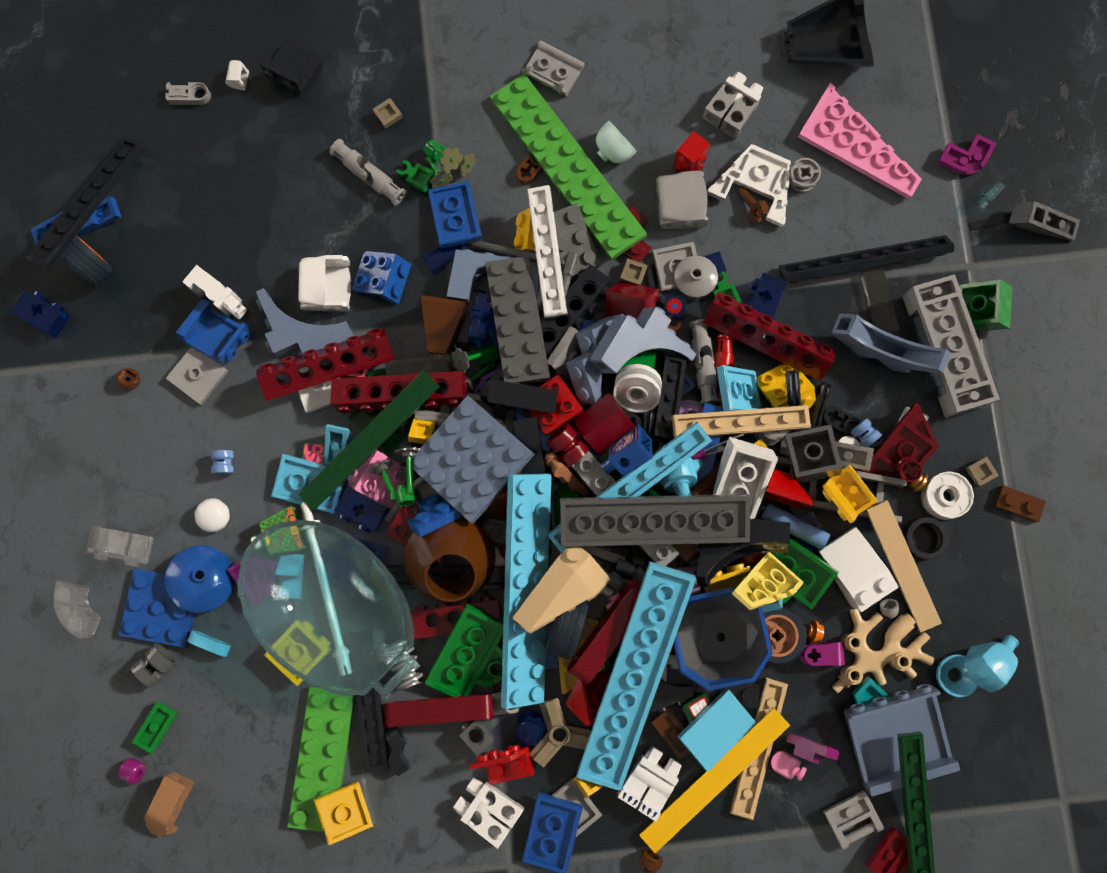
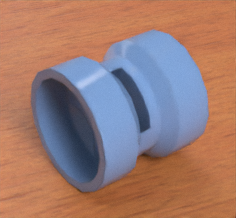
M868 418L850 431L853 437H857L860 440L861 446L869 447L882 436L878 430L873 429Z
M211 451V459L213 460L211 474H234V466L232 465L234 451Z

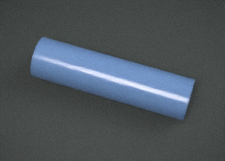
M768 502L767 508L760 517L761 519L789 522L793 536L823 550L830 537L829 533Z

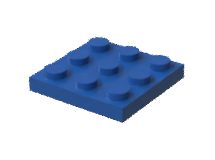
M134 568L119 636L185 648L188 647L189 642H187V639L192 630L195 613L185 611L171 601L166 592L164 573Z

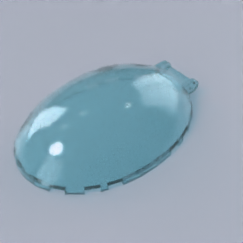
M295 520L281 522L269 527L260 533L245 550L240 562L241 566L237 579L238 597H240L242 613L261 646L293 675L300 677L313 687L316 686L329 691V693L344 696L366 695L373 687L387 700L391 696L390 692L413 669H417L420 666L408 653L414 646V627L410 609L401 588L374 553L351 535L336 527L320 522ZM403 657L407 663L383 686L379 680Z

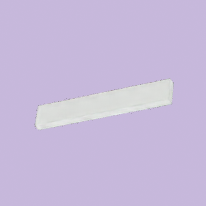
M546 185L527 189L544 317L551 318L567 315L550 186Z

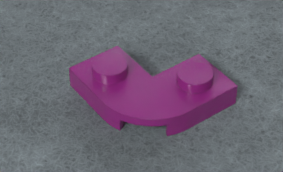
M979 134L973 138L968 151L949 142L938 164L962 175L977 173L987 163L996 143Z

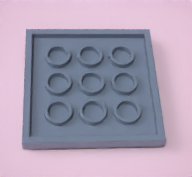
M467 395L420 448L421 452H417L411 458V466L470 523L474 524L508 485V474H518L535 454Z

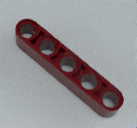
M635 578L628 582L567 667L569 673L585 684H589L624 637L642 585Z
M492 694L384 703L386 727L494 718Z

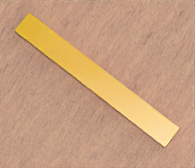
M773 707L708 772L706 771L660 814L657 821H653L639 836L654 853L659 851L773 743L790 724Z

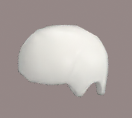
M217 498L205 499L198 504L194 512L195 522L206 532L220 531L226 527L230 519L228 507Z

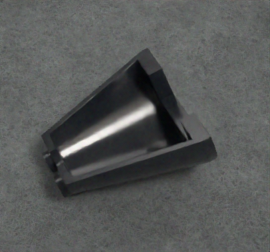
M828 0L787 22L788 31H784L785 43L790 44V50H786L788 63L867 68L874 66L871 42H869L865 20L864 0Z

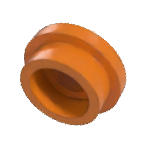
M811 621L805 627L807 641L812 644L819 643L824 636V627L818 621Z

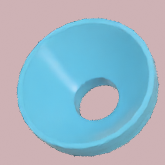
M951 655L944 658L938 665L936 672L938 684L946 693L952 696H968L978 687L967 675V669L964 665L966 659L969 658L967 656ZM952 668H956L960 673L959 679L955 682L948 678V672Z

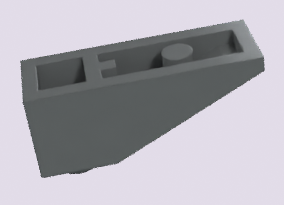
M1036 201L1014 203L1009 224L1024 230L1075 241L1080 220Z

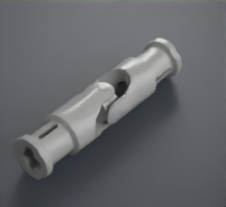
M337 139L330 147L329 153L332 156L339 158L346 168L360 177L380 195L384 194L388 197L392 204L398 205L405 197L406 191L403 188L400 189L396 186L389 176L375 167L356 150H351L347 147L343 140Z
M698 319L690 322L689 328L692 330L693 335L691 341L692 350L696 353L694 363L697 370L698 389L701 390L702 400L700 405L702 407L704 403L719 405L720 399L717 398L716 392L718 384L714 368L712 344L707 332L709 325L703 323L704 319Z

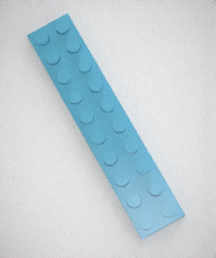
M547 473L508 474L501 707L505 709L544 703L547 625L529 634L512 617L548 571L551 474Z
M649 562L581 758L576 778L621 791L696 581L695 575Z

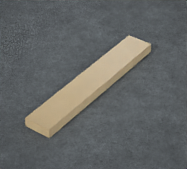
M808 405L672 415L674 438L696 421L708 436L811 428Z
M883 500L866 509L867 515L911 615L916 621L915 624L918 631L923 632L942 624L888 500Z
M764 678L759 705L754 716L756 723L773 707L781 714L788 684ZM773 743L739 774L730 808L731 814L751 820L754 819Z

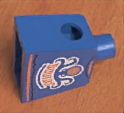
M637 424L610 445L608 459L601 463L604 472L609 475L617 469L621 475H626L652 459L651 438Z

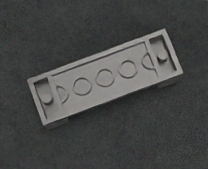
M955 274L913 286L902 296L909 316L920 315L931 347L943 348L951 352L944 372L940 373L947 392L938 397L945 418L982 408L1000 400Z

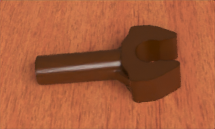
M741 187L737 192L750 207L748 217L754 222L764 221L760 213H769L767 203L764 200L756 202L746 188Z

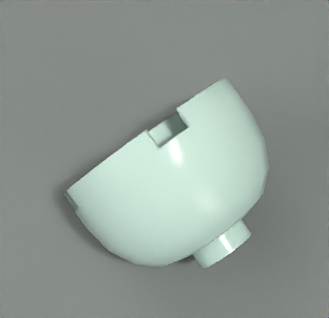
M610 121L605 123L598 131L596 144L599 151L597 154L605 162L609 159L613 163L620 164L632 158L637 152Z

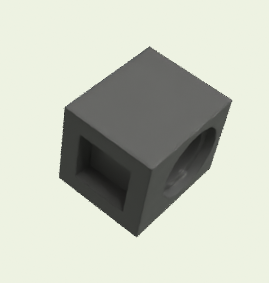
M480 720L466 721L460 727L463 731L459 736L476 756H479L496 738ZM472 729L480 730L482 739L479 741L472 740L470 731Z

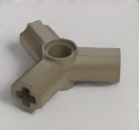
M558 697L545 700L544 703H539L547 733L534 746L529 755L544 768L563 745L585 750L591 730L567 725ZM555 729H564L565 736L562 739H555L553 737Z

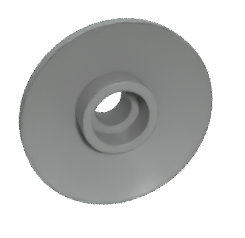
M690 256L678 264L674 280L677 288L684 295L700 298L713 291L717 284L718 273L715 265L709 259L702 256ZM698 271L701 275L699 277H695L693 275V272Z

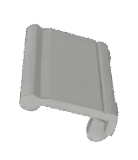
M540 41L526 68L522 69V74L525 73L528 78H532L557 91L559 94L567 96L584 68L585 63Z

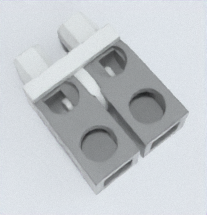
M737 72L733 77L729 76L726 82L705 108L702 116L704 120L717 128L722 123L720 130L734 139H737L747 120L758 106L763 87L758 83H753L750 89L743 85L747 78L740 72Z

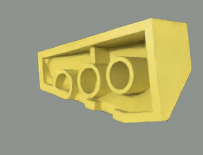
M769 552L748 573L732 592V595L749 610L794 595L804 582Z

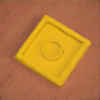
M358 781L313 799L328 845L373 827Z

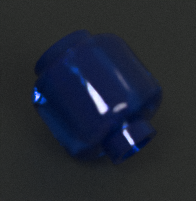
M525 711L524 714H520L517 717L513 734L521 746L531 748L533 745L540 743L546 727L542 715L534 711Z

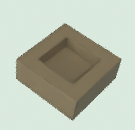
M391 98L373 109L374 114L385 129L403 118Z
M627 258L620 281L641 285L648 265Z
M984 457L965 468L976 487L982 486L999 476L988 457Z

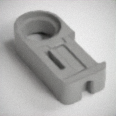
M168 82L166 84L168 93H166L165 98L171 105H204L211 98L210 91L203 83L188 82V85H171ZM199 89L205 90V95L202 98L195 97V92Z

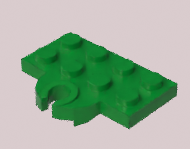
M791 538L788 554L771 553L804 582L792 596L810 609L814 608L839 573V571ZM792 596L784 598L782 604L786 603Z
M466 604L429 671L424 684L453 697L470 695L476 684L483 687H493L494 684L502 681V672L493 671L490 667L495 663L502 665L503 646L499 644V641L503 636L504 621Z

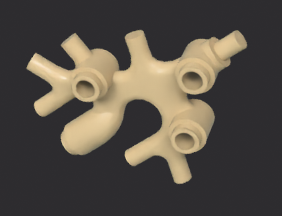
M857 609L849 610L854 623V629L852 633L844 634L841 642H843L845 650L855 654V661L852 665L844 666L838 676L839 680L832 686V689L839 693L845 687L849 688L851 685L859 684L863 679V674L871 672L874 675L878 686L887 683L883 674V668L886 664H889L895 670L903 671L910 680L913 679L917 673L911 668L912 659L919 660L930 666L934 662V657L921 651V647L930 639L929 635L923 632L907 648H902L900 641L915 628L914 624L916 621L908 613L901 614L887 629L883 648L879 651H873L868 647L866 637L883 617L876 612L869 620L864 621ZM853 638L856 640L855 646L851 644ZM901 658H903L904 663L902 665L900 664ZM853 671L855 672L854 679L851 678V673Z

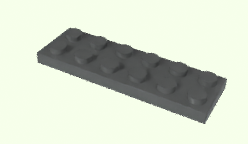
M529 256L485 262L504 381L520 384L549 381L550 375Z

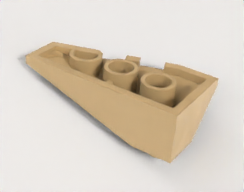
M568 546L555 560L512 619L531 634L554 621L555 617L562 613L570 612L580 603L595 598L611 580L594 558L580 546Z

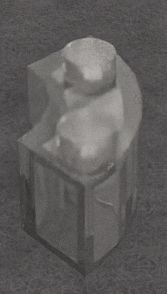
M92 526L86 552L94 554L93 559L107 561L108 557L125 560V565L138 567L139 563L148 564L154 537Z
M57 580L53 599L55 612L60 623L69 633L77 638L93 639L101 617L95 614L89 606V588L70 581Z

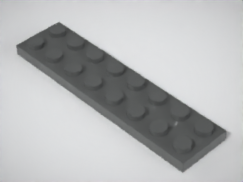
M749 494L560 498L561 547L750 542Z

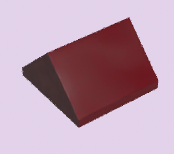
M620 281L606 290V317L624 314L630 315L637 320L643 308L655 307L661 291L651 287Z
M611 393L605 395L574 420L583 438L600 456L607 453L610 445L635 427Z

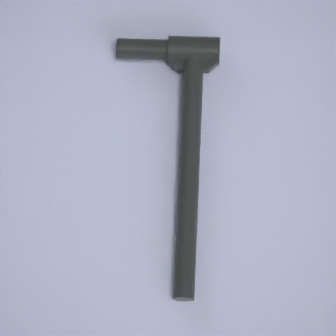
M482 241L472 242V248L516 258L529 256L530 261L537 262L536 253ZM568 252L563 258H560L565 297L579 260V255Z

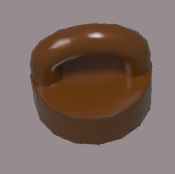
M651 850L642 851L639 857L642 871L644 873H657L662 867L663 858Z

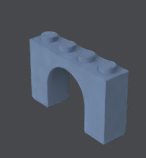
M469 249L456 250L447 299L464 301L469 306L475 283L482 276L487 275L485 262L515 257L496 256L489 252L476 253ZM530 261L537 301L540 283L537 262Z

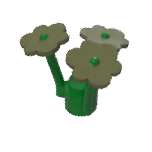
M436 140L428 141L423 149L427 155L426 161L436 173L430 180L432 188L446 186L447 183L451 182L453 176L450 170L457 169L458 163H460L459 170L461 171V176H466L467 173L472 171V167L477 160L473 153L463 158L458 148H445ZM440 161V163L443 164V170H445L446 172H439L434 162Z

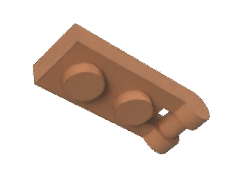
M555 452L545 456L544 460L549 467H552L551 471L554 476L558 477L564 484H567L572 492H578L583 498L591 493L584 482L570 467L565 466Z

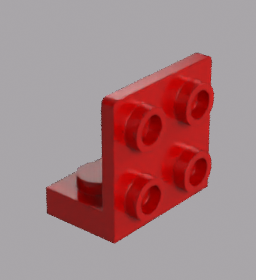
M559 374L540 386L559 390L556 413L528 409L533 417H537L538 425L545 435H549L575 416L579 417L585 412Z
M519 744L506 747V750L502 751L498 749L487 751L484 755L477 756L476 761L469 765L470 770L486 766L490 785L525 778L535 774L528 746L520 748Z

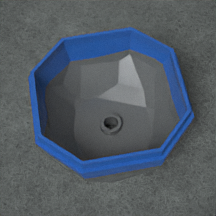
M734 587L690 596L673 643L679 672L707 691L755 682L773 654L762 606L749 610L732 595V592L735 590ZM720 632L725 635L723 641H718L716 635Z

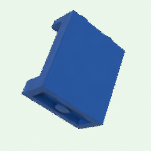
M201 299L176 331L181 342L224 367L228 361L231 362L235 358L237 349L241 344L243 345L247 342L250 333L245 323L240 325L217 312L204 299Z

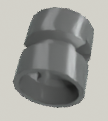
M157 643L145 653L146 658H140L131 666V671L135 677L150 688L154 687L162 679V673H168L177 663L172 654Z

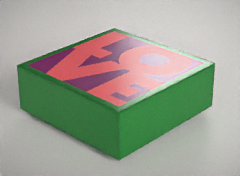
M304 443L302 459L325 465V444Z

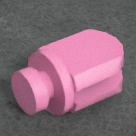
M777 751L773 754L771 766L775 772L787 779L792 780L794 776H797V780H802L807 769L803 766L799 767L801 761L785 751Z

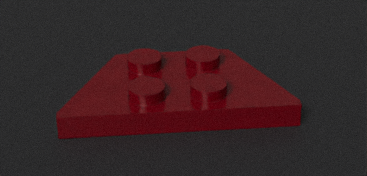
M915 402L873 452L870 471L862 470L863 472L902 479L895 470V464L899 458L910 456L923 466L939 447L918 403Z

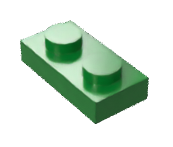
M157 701L132 743L150 754L155 753L179 712L163 702Z

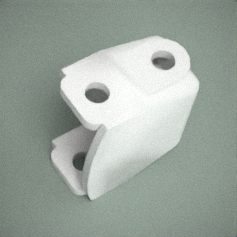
M325 255L301 259L299 263L298 297L301 303L300 309L330 313L347 312L350 310L351 277L348 268L350 266L348 257Z

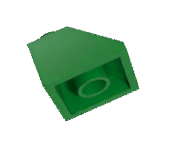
M1001 279L959 285L974 329L986 331L1010 329L1012 286Z

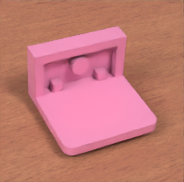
M376 450L348 478L346 485L386 508H392L396 501H391L390 492L382 475L369 474L368 470L374 464L388 459L393 462V465L390 466L391 468L386 474L394 491L397 490V486L406 484L407 481L397 476V472L402 470L400 464Z

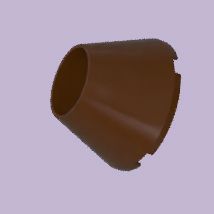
M461 515V518L422 537L413 532L406 544L404 566L410 582L420 593L436 601L457 602L474 596L486 586L495 568L496 555L491 537L476 521L472 524ZM448 554L459 555L471 564L469 570L463 576L456 579L440 578L429 567L437 558Z

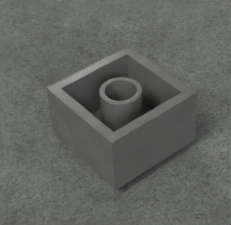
M831 425L785 434V444L793 477L799 484L841 475L842 464Z

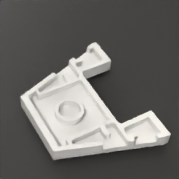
M751 144L733 165L711 185L707 195L724 202L733 183L773 200L765 220L783 228L786 222L785 213L791 161Z

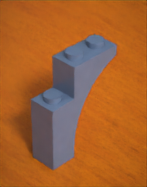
M624 314L608 316L575 333L582 355L567 362L566 366L580 405L593 404L602 399L601 380L603 372L591 363L589 359L615 316H624Z

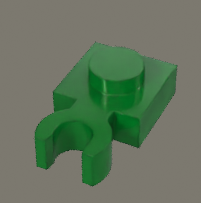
M403 160L402 163L407 169L405 171L397 169L398 176L406 179L409 185L426 192L431 185L430 180L436 174L435 171L418 163L413 168L410 162Z
M724 271L721 272L723 280L717 281L715 286L717 289L713 291L714 297L717 292H720L742 303L734 283L727 285V275Z

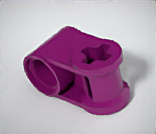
M843 642L806 644L799 659L802 663L812 666L845 665ZM815 652V656L808 658L809 653Z

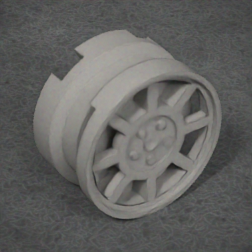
M801 158L795 161L790 169V187L802 193L812 190L821 176V169L818 163L810 158Z

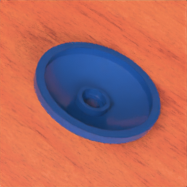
M209 546L187 548L178 553L166 569L164 579L166 592L171 601L185 611L192 613L212 611L225 603L233 591L235 580L228 572V569L233 565L229 558L216 548ZM198 572H201L204 574V577L202 579L195 578V575Z

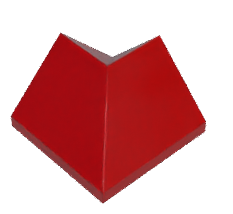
M774 469L763 498L798 509L812 506L813 500L791 474Z
M609 671L596 674L589 684H585L577 679L568 697L566 705L586 726L594 724L610 677Z

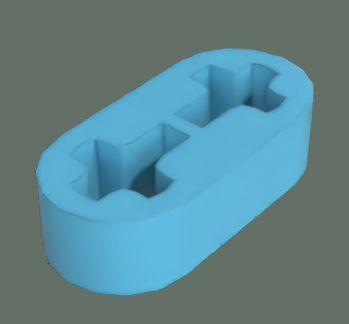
M191 630L187 642L224 657H227L231 648L230 644L196 630Z

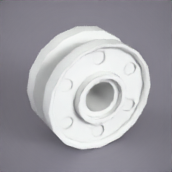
M632 364L625 366L616 375L613 390L614 399L630 412L641 413L652 410L660 400L661 377L656 370L647 365Z
M943 472L927 480L928 485L921 491L920 497L922 506L928 514L936 519L950 520L960 517L969 511L973 504L974 493L971 484L965 477L959 473ZM944 491L950 494V501L945 500L943 496Z

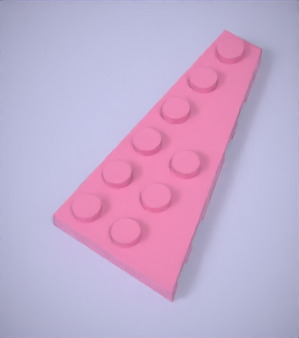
M830 83L798 138L907 199L912 197L922 180L905 161H901L893 152L894 149L883 142L880 138L881 135L859 112H855L848 105V100L844 96L841 97Z

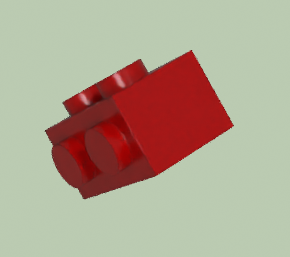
M695 131L677 149L673 164L676 173L701 171L704 167L703 163L707 159L710 143Z

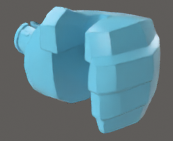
M689 458L659 482L664 490L669 493H676L677 496L691 495L690 489L697 483V472L704 467L702 460Z
M1007 635L1001 643L988 642L972 646L967 652V657L969 658L964 662L967 675L981 689L988 692H994L1003 688L1017 668L1018 659L1013 651L1019 645L1018 640L1014 636Z

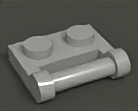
M864 790L823 810L842 850L849 848V844L874 831L880 832L884 830ZM868 817L870 818V823L845 836L843 835V830Z

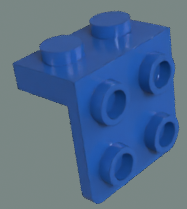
M366 251L362 256L352 290L357 293L379 295L391 303L399 304L412 264L397 254Z

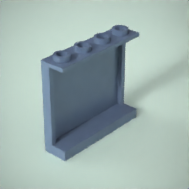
M922 684L917 686L915 690L898 691L894 693V696L887 698L877 697L870 703L853 704L850 706V709L844 710L863 786L871 796L902 788L897 734L919 731L923 733L927 780L960 771L958 761L951 754L937 700V695L941 693L932 685Z

